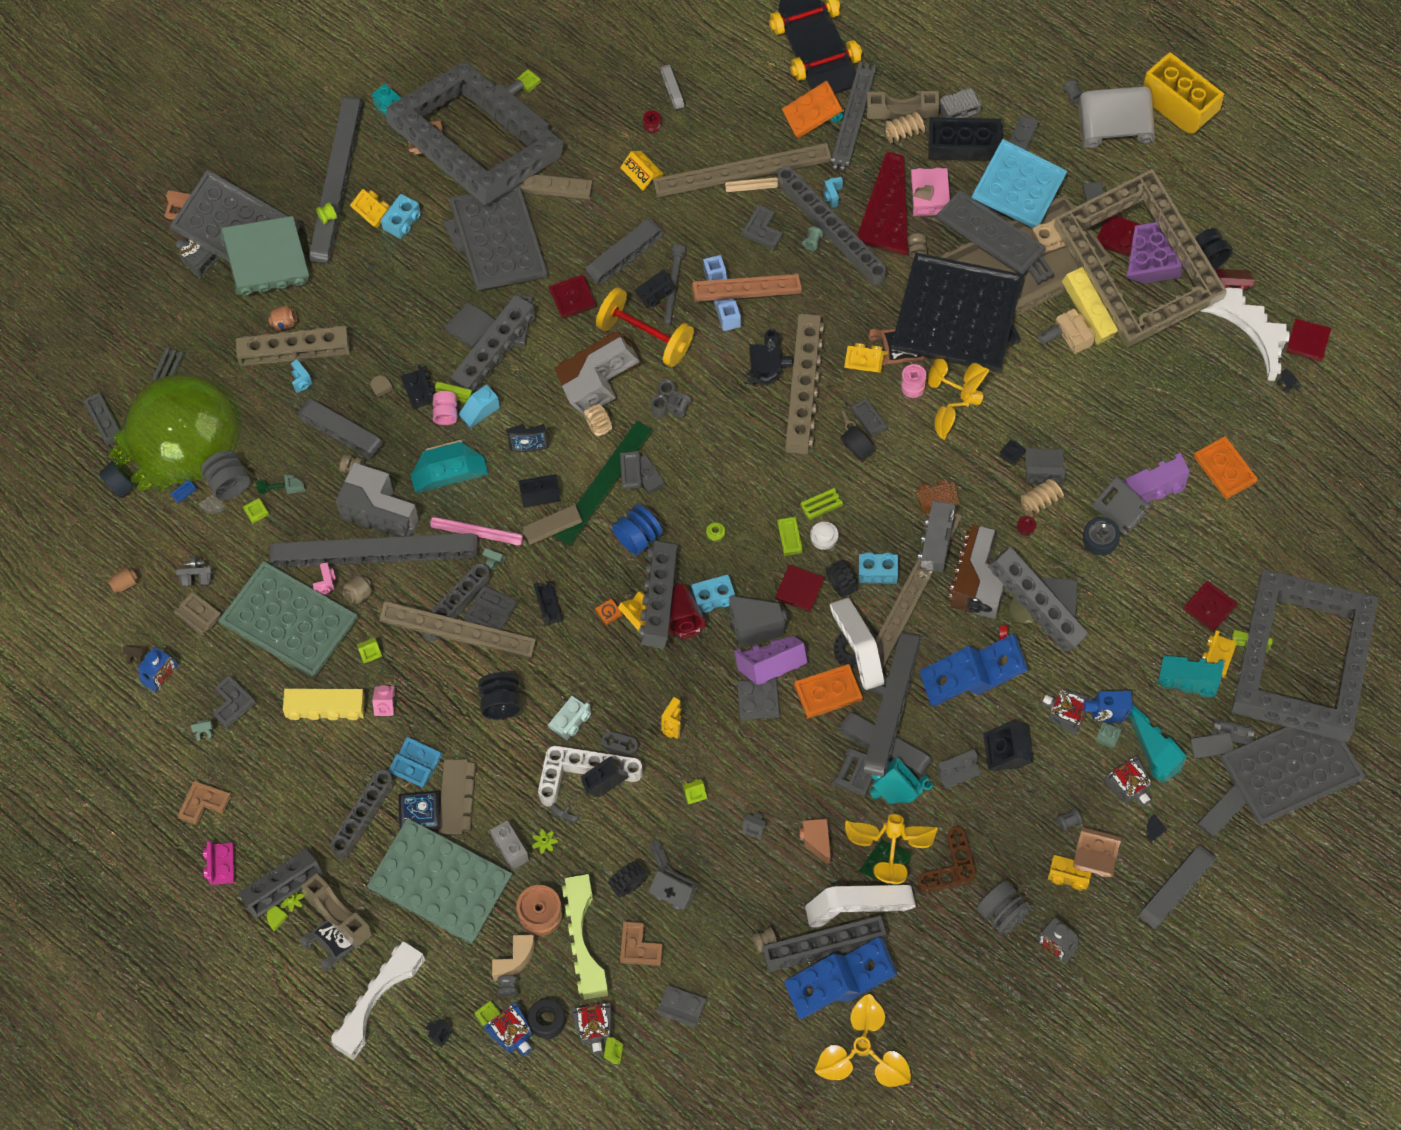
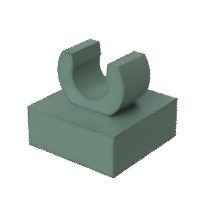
M486 548L482 554L488 558L485 565L492 570H495L497 562L504 564L506 556Z
M212 719L196 721L191 724L192 732H197L196 738L198 741L201 740V732H206L208 739L212 737L210 730L214 727Z
M1103 722L1095 742L1114 749L1122 729Z

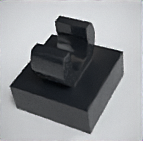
M1284 369L1280 373L1284 378L1278 379L1277 384L1282 385L1284 382L1287 384L1283 388V392L1287 393L1291 388L1298 390L1302 386L1288 369Z
M1010 439L1001 450L999 456L1015 466L1025 454L1026 449Z
M438 1019L436 1024L429 1022L425 1027V1030L429 1031L428 1037L435 1045L441 1048L453 1031L441 1019Z

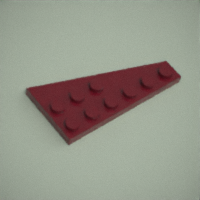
M886 151L857 237L867 246L908 256L904 156Z

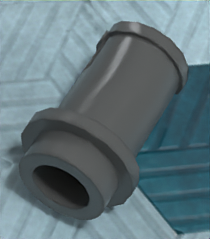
M1051 325L1050 329L1037 336L1040 343L1042 342V345H1045V343L1054 338H1060L1062 330L1059 325Z

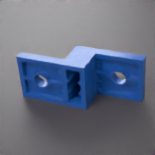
M1012 634L980 651L967 646L919 670L930 704L935 707L966 691L980 695L1028 671L1017 637ZM1007 656L1006 664L1001 666V658ZM946 676V683L940 685L941 677Z
M878 937L846 956L832 954L784 981L798 1018L804 1019L835 1001L850 1002L897 976V972L883 939ZM870 960H873L875 963V967L872 971H869L868 969V963ZM809 986H812L813 994L809 997L806 991Z

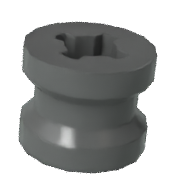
M498 977L497 984L499 989L497 990V995L504 998L517 996V977Z

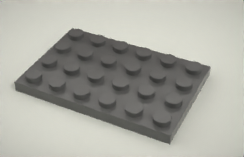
M207 170L171 223L170 229L229 262L225 244L220 236L221 228L289 216ZM294 220L298 233L302 224Z
M519 185L511 188L486 205L482 204L472 194L449 198L476 290L547 277L546 267Z
M1290 727L1282 728L1228 752L1220 758L1259 826L1365 778L1364 773L1344 741Z

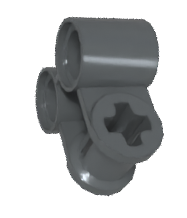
M668 379L662 380L658 385V395L653 396L651 399V413L657 418L664 417L667 412L676 417H684L685 409L690 404L691 398L684 393L676 392L673 381Z

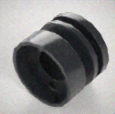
M497 672L485 675L479 679L480 710L483 717L492 720L509 719L522 711L518 676L508 672Z

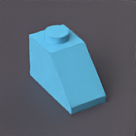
M486 384L470 396L460 411L459 417L469 428H472L500 408L497 395Z

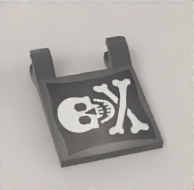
M328 920L300 939L301 945L305 949L317 940L331 955L321 961V967L325 972L329 971L340 959L354 949L350 942Z

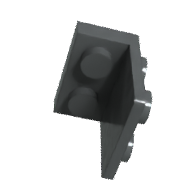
M1026 448L1025 483L1041 484L1045 483L1048 479H1052L1058 485H1063L1065 478L1064 451L1062 449Z

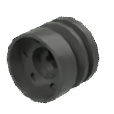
M233 451L218 452L209 457L201 466L200 470L206 482L209 483L214 497L218 500L234 498L244 492L250 484L249 476L242 467L237 454Z
M1004 881L996 886L977 907V912L985 920L988 921L995 917L991 926L993 928L999 927L997 932L1001 936L1015 929L1025 919L1032 907L1028 902L1023 903L1024 898L1022 896L1013 900L1017 890L1008 881Z

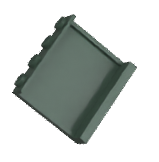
M293 216L221 228L220 236L225 244L236 286V295H248L255 291L266 292L272 288L283 289L289 285L301 286L308 281L309 274Z

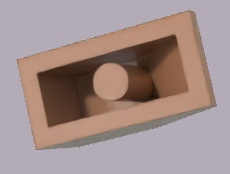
M827 819L803 821V828H799L800 840H804V847L825 864H830Z

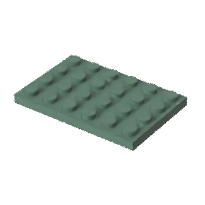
M263 561L221 616L219 623L310 677L315 678L355 624L358 615Z
M407 818L367 885V889L473 945L510 881L512 873Z

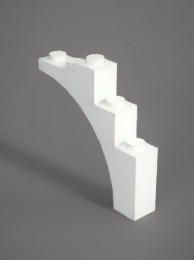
M1225 288L1227 292L1224 299L1201 310V312L1223 317L1245 331L1256 343L1263 356L1267 370V380L1275 381L1277 374L1281 372V363H1278V358H1281L1285 342H1289V331H1286V324L1267 323V314H1264V306L1245 305V296H1242L1243 289Z

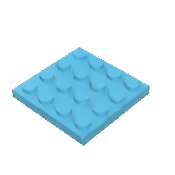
M1002 139L972 198L1034 228L1041 223L1067 170Z

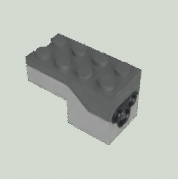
M353 463L336 499L340 517L344 521L349 523L355 522L364 528H373L382 534L388 533L395 537L413 536L419 523L415 504L391 497L393 488L388 473Z

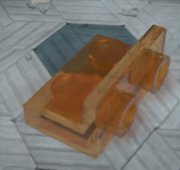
M948 479L937 482V486L931 488L930 484L920 486L919 491L915 492V496H918L922 514L930 512L932 501L954 505L960 504L954 482L948 483Z

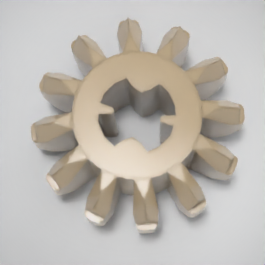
M592 405L584 411L586 422L595 436L605 435L612 430V423L602 405Z

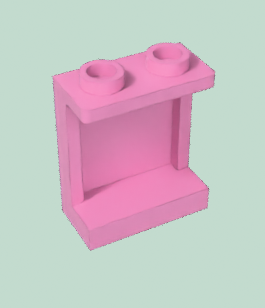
M947 168L911 169L913 216L937 215L950 201ZM925 185L933 186L931 201L914 197L916 188H922Z

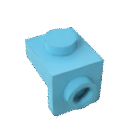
M842 177L830 178L825 181L823 194L825 201L829 202L831 208L838 207L839 196L837 191L843 188Z

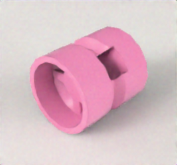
M911 364L904 368L901 381V390L904 395L910 398H917L924 393L926 385L925 369L917 364Z
M450 391L435 393L433 395V422L439 425H452L456 423L457 409L455 407H457V395Z

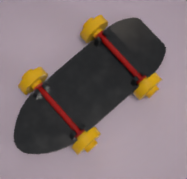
M780 0L779 12L770 14L769 25L776 35L785 33L796 58L791 60L792 66H790L792 75L798 81L806 79L812 89L825 81L829 82L835 94L851 89L855 79L853 64L861 61L862 50L855 40L846 42L845 48L831 18L839 16V1L825 0L824 4L821 0Z

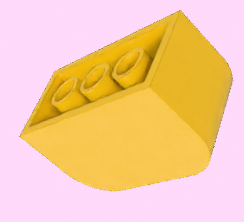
M1171 52L1154 65L1145 76L1143 87L1151 89L1153 108L1187 133H1195L1221 109L1224 93Z

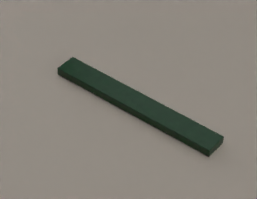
M638 421L635 422L575 505L582 522L554 534L555 539L571 547L622 476L620 453L640 451L653 433L651 428Z

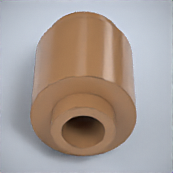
M126 567L112 575L107 581L114 593L118 591L121 593L135 585V580L138 578L133 569L128 570Z

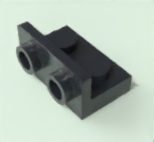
M663 269L634 291L648 309L655 306L663 297L670 295L677 287Z
M421 364L417 365V371L401 376L413 410L432 404L433 395L435 394L433 385H429L427 380H430L426 369H422Z

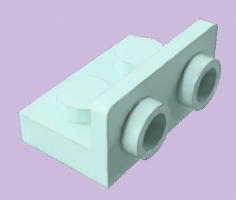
M571 696L548 724V728L565 740H568L570 736L573 737L578 732L579 725L589 719L591 715L590 704L587 702L584 704Z

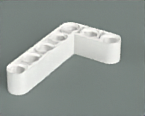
M849 597L830 603V609L835 621L855 652L863 688L869 690L884 685L876 642Z
M559 746L550 747L546 752L538 789L540 801L545 806H552L553 803H556L563 771L585 774L594 768L590 766L592 762L601 763L611 756L613 759L620 761L623 764L620 769L628 773L629 778L624 781L636 782L642 778V764L638 759ZM553 756H560L558 760L551 759ZM576 758L580 760L578 763L574 764L570 762L572 759ZM637 768L638 771L635 773L629 772V769ZM549 774H556V775H557V776H556L555 778H553V779L547 778V776H548ZM546 792L553 793L550 797L543 796Z
M910 885L836 886L825 889L809 902L805 909L809 927L815 928L827 924L840 912L906 911L915 908L916 905Z

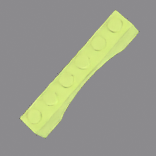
M589 874L565 878L566 885L562 886L564 898L568 897L569 903L565 905L567 917L571 916L572 923L568 924L570 936L574 935L575 942L571 943L573 955L577 954L578 962H574L576 974H580L581 981H577L579 994L583 993L584 1000L608 996L604 969L590 956L583 940L584 917L593 900Z

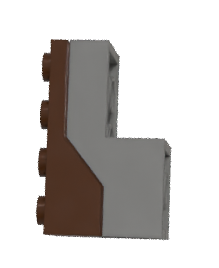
M616 331L608 334L601 341L593 343L584 351L577 352L572 358L560 362L554 369L569 403L584 416V411L588 407L596 404L603 406L614 400L616 397L608 380L640 361L632 344L629 341L625 342L621 333Z
M972 524L971 531H966L964 547L961 549L959 564L956 566L954 581L952 580L948 600L952 601L951 608L996 619L1005 585L992 574V571L988 568L989 564H987L995 530Z

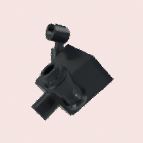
M769 329L764 334L765 345L749 344L751 369L747 372L746 376H750L748 379L750 384L758 383L768 386L782 377L781 367H792L791 356H780V348L777 346L779 335L774 329Z

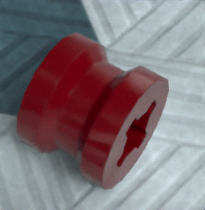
M650 110L643 115V126L647 132L655 133L660 130L661 116L657 111Z

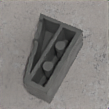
M932 501L930 516H926L925 520L927 532L922 535L921 544H924V548L919 550L918 561H921L920 569L943 573L954 519V504Z

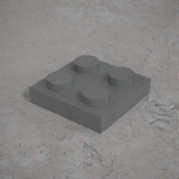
M770 679L766 683L759 685L753 681H737L740 720L779 718L776 679Z

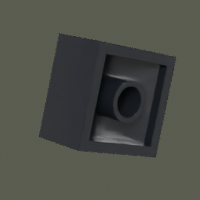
M1011 721L983 733L989 771L1019 769L1033 763L1028 725Z

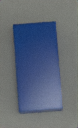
M188 479L173 491L171 495L179 503L198 489Z

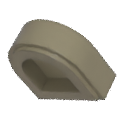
M376 376L371 381V389L377 398L393 390L391 383L385 376Z

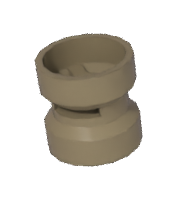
M917 233L908 237L910 257L914 258L915 252L927 255L925 235Z
M344 454L340 462V472H350L353 463L364 466V459L359 457L352 458L351 455Z
M771 927L766 928L763 933L756 932L751 935L758 953L762 952V946L777 942Z

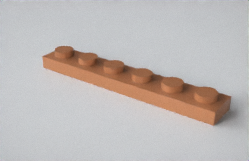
M799 274L695 281L691 284L694 301L800 294L802 291Z

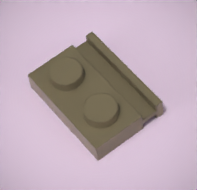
M194 592L179 605L180 607L177 610L173 611L177 617L202 636L222 616L220 612Z

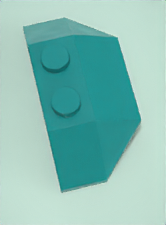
M456 442L423 451L410 476L415 494L485 476L488 475L484 457L462 442Z

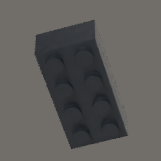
M929 117L928 159L991 161L1001 143V119Z

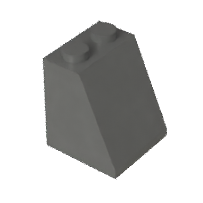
M735 596L729 597V614L739 647L784 637V629H787L785 622L787 618L785 610L780 609L779 603Z

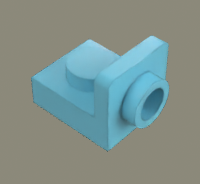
M295 360L291 363L293 368L291 373L296 379L292 382L294 390L298 393L306 390L312 384L310 375L300 362Z

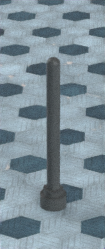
M678 244L672 245L670 253L673 258L670 278L676 286L680 260L683 259L686 251L684 246ZM676 289L667 297L664 316L665 325H670Z

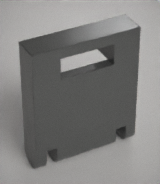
M1116 477L1092 505L1104 517L1113 520L1118 525L1119 530L1126 536L1130 532L1124 526L1133 530L1147 513L1141 506L1143 505L1148 510L1152 507L1120 477ZM1116 488L1118 493L1109 503L1104 501Z

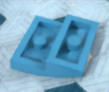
M407 737L399 754H396L388 772L424 788L435 771L443 753Z

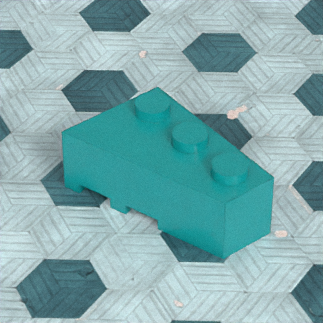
M1163 656L1157 684L1166 689H1180L1184 693L1193 692L1206 698L1215 697L1221 682L1225 661L1219 660L1218 664L1207 663L1206 659H1200V662H1191L1186 657Z

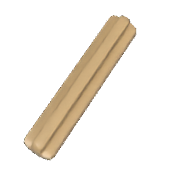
M777 177L725 182L726 192L778 187Z

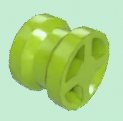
M330 202L325 203L323 207L316 208V212L323 224H326L330 219L334 220L337 218Z

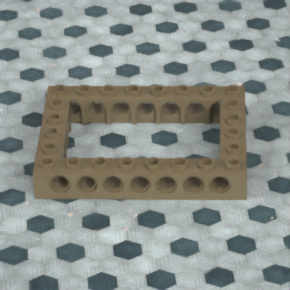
M1153 169L1057 216L1055 219L1054 227L1078 267H1083L1118 329L1117 333L1126 348L1224 299L1227 290ZM1144 201L1195 287L1180 297L1179 295L1176 296L1173 301L1165 305L1161 304L1157 309L1149 313H1143L1137 322L1132 314V309L1127 306L1122 292L1118 291L1113 277L1109 276L1104 267V262H1101L1095 252V247H1092L1086 237L1087 233L1083 230Z

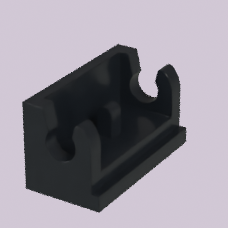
M556 474L518 480L523 508L560 502Z
M546 581L547 585L540 586L539 582L534 583L535 595L544 626L563 621L554 587L550 581Z
M610 756L580 776L586 793L601 797L629 778L628 773L620 769L623 764Z

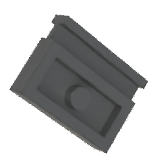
M667 985L657 1015L696 1028L705 1006L706 998Z

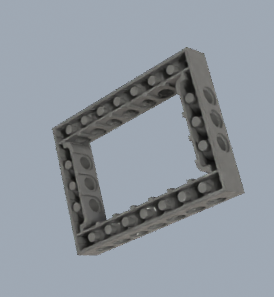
M465 61L387 106L386 123L484 205L561 158L564 142ZM462 91L469 100L474 101L481 110L486 111L492 116L493 120H497L504 126L505 130H509L516 136L518 141L521 140L528 147L491 170L486 171L422 116L426 113H431L434 108L444 105L451 98H456L459 96V92Z
M1263 569L1257 586L1248 629V641L1245 643L1231 713L1349 742L1354 731L1378 597ZM1277 600L1284 604L1299 605L1304 609L1307 607L1321 611L1320 613L1327 612L1340 615L1341 618H1349L1354 614L1349 628L1351 634L1346 644L1348 649L1343 660L1345 665L1340 676L1342 681L1337 692L1338 702L1335 709L1258 690Z

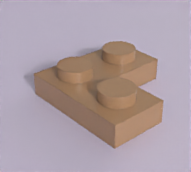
M194 781L181 807L178 818L197 825L205 808L223 814L231 794Z
M623 922L620 963L661 966L663 946L658 943H643L644 923Z

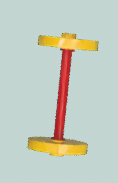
M619 287L614 288L605 298L599 309L596 327L606 332L620 318L667 343L663 363L671 368L676 366L690 346L694 328L687 323H683L670 337L623 312L627 294Z

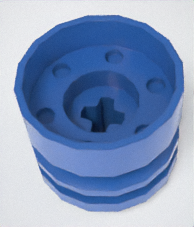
M639 504L632 507V510L626 513V517H621L612 525V530L617 539L634 555H639L648 547V542H654L656 538L663 534L656 518Z

